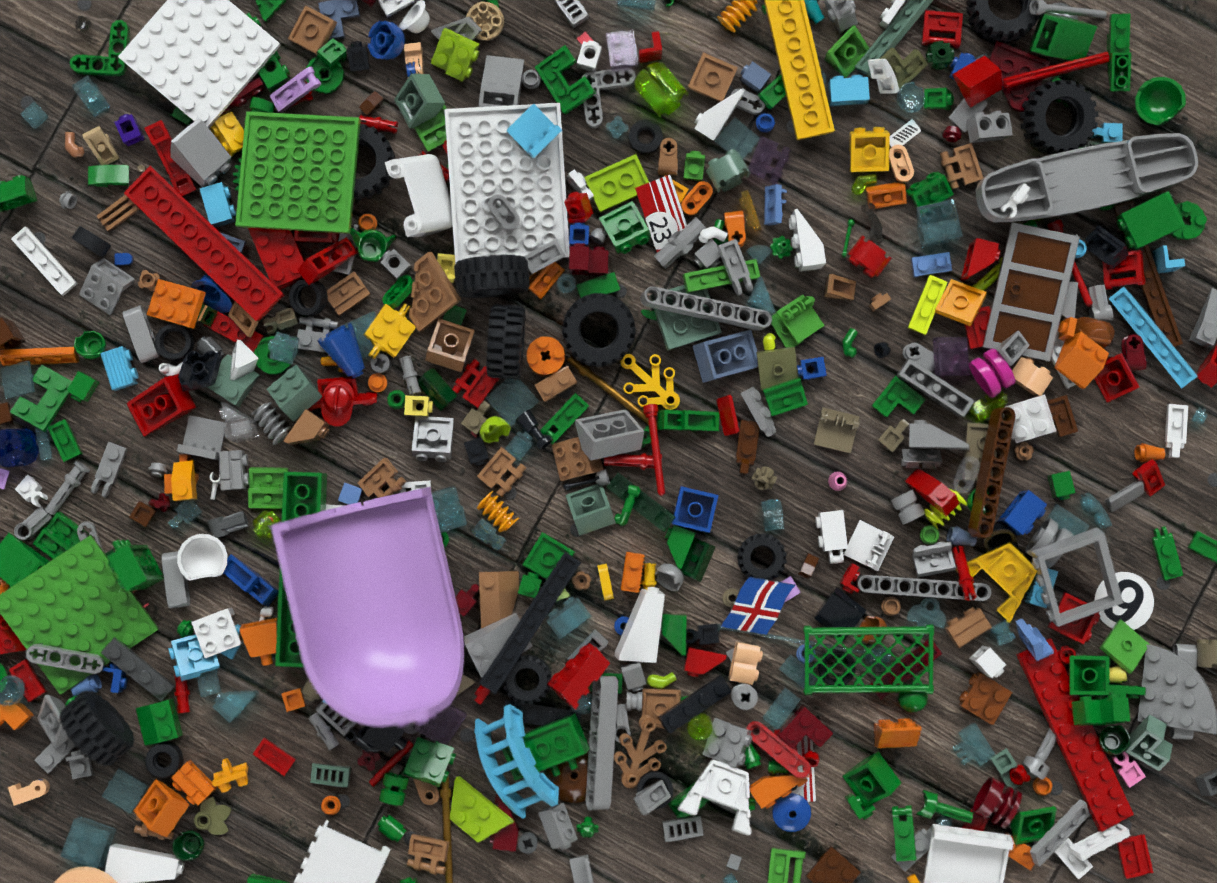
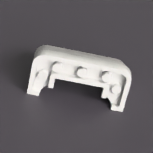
M426 154L385 162L389 176L395 179L404 177L415 214L408 216L404 221L407 237H425L453 227L451 199L440 162L435 155Z

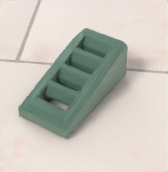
M312 763L310 783L348 788L351 767ZM317 768L321 769L320 779H316ZM325 769L328 770V780H324ZM333 770L336 771L335 781L332 780ZM340 771L343 772L342 781H339Z

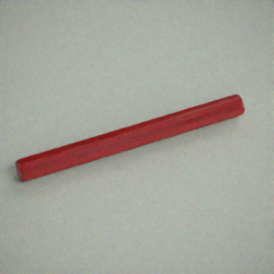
M1103 52L1003 79V84L1007 89L1107 63L1110 61L1109 53Z

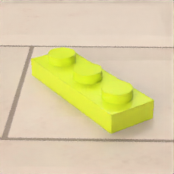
M929 275L907 327L908 329L923 335L927 334L935 314V309L948 283L947 281Z

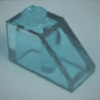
M257 690L228 691L225 694L221 692L214 699L216 703L213 708L230 723L259 692Z

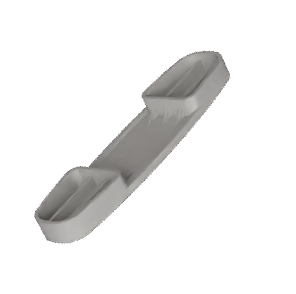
M1170 133L1136 136L1125 141L1079 148L1039 159L1032 158L1004 167L988 174L978 183L976 200L981 214L992 222H1015L1067 215L1121 203L1181 183L1192 177L1196 172L1198 157L1193 142L1183 134ZM1025 183L1030 187L1027 192L1029 196L1022 204L1016 205L1017 214L1013 218H1009L1011 209L1006 208L1004 212H1001V207L1008 202V199L1018 186Z

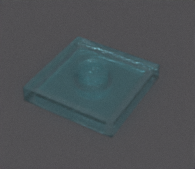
M519 378L506 379L485 398L511 427L522 413L531 410L539 403V400Z

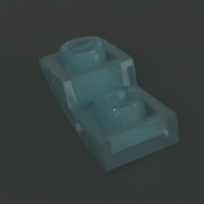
M1090 493L1080 494L1082 497L1080 499L1082 508L1086 509V512H1095V523L1100 528L1112 526L1107 512L1099 501Z

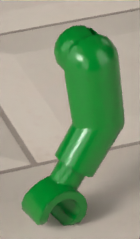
M628 486L629 496L625 500L621 514L615 515V524L624 526L628 523L635 503L634 499L641 492L638 486Z

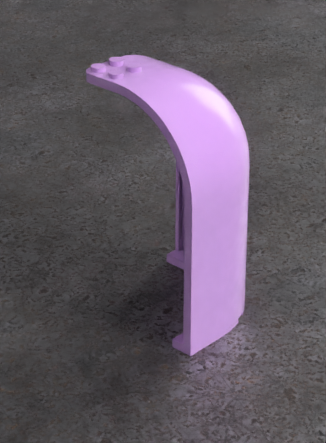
M430 487L364 501V505L361 502L271 525L303 664L312 685L322 699L344 717L370 726L398 724V727L410 725V722L415 721L416 724H423L428 722V719L437 717V713L447 708L455 698L461 683L464 665V641L461 619Z

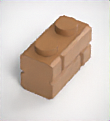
M566 366L534 386L544 403L578 383L569 367Z
M970 607L963 612L964 616L961 618L954 617L947 622L948 626L945 627V630L957 648L964 646L992 628L980 608L974 609V607Z

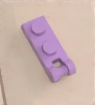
M313 67L304 69L270 95L278 112H284L310 91L321 86V82L314 75ZM306 78L309 80L307 84L304 81Z

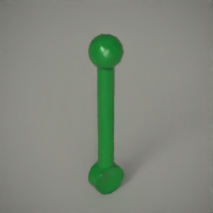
M852 219L847 221L848 230L842 258H846L851 229L855 224Z

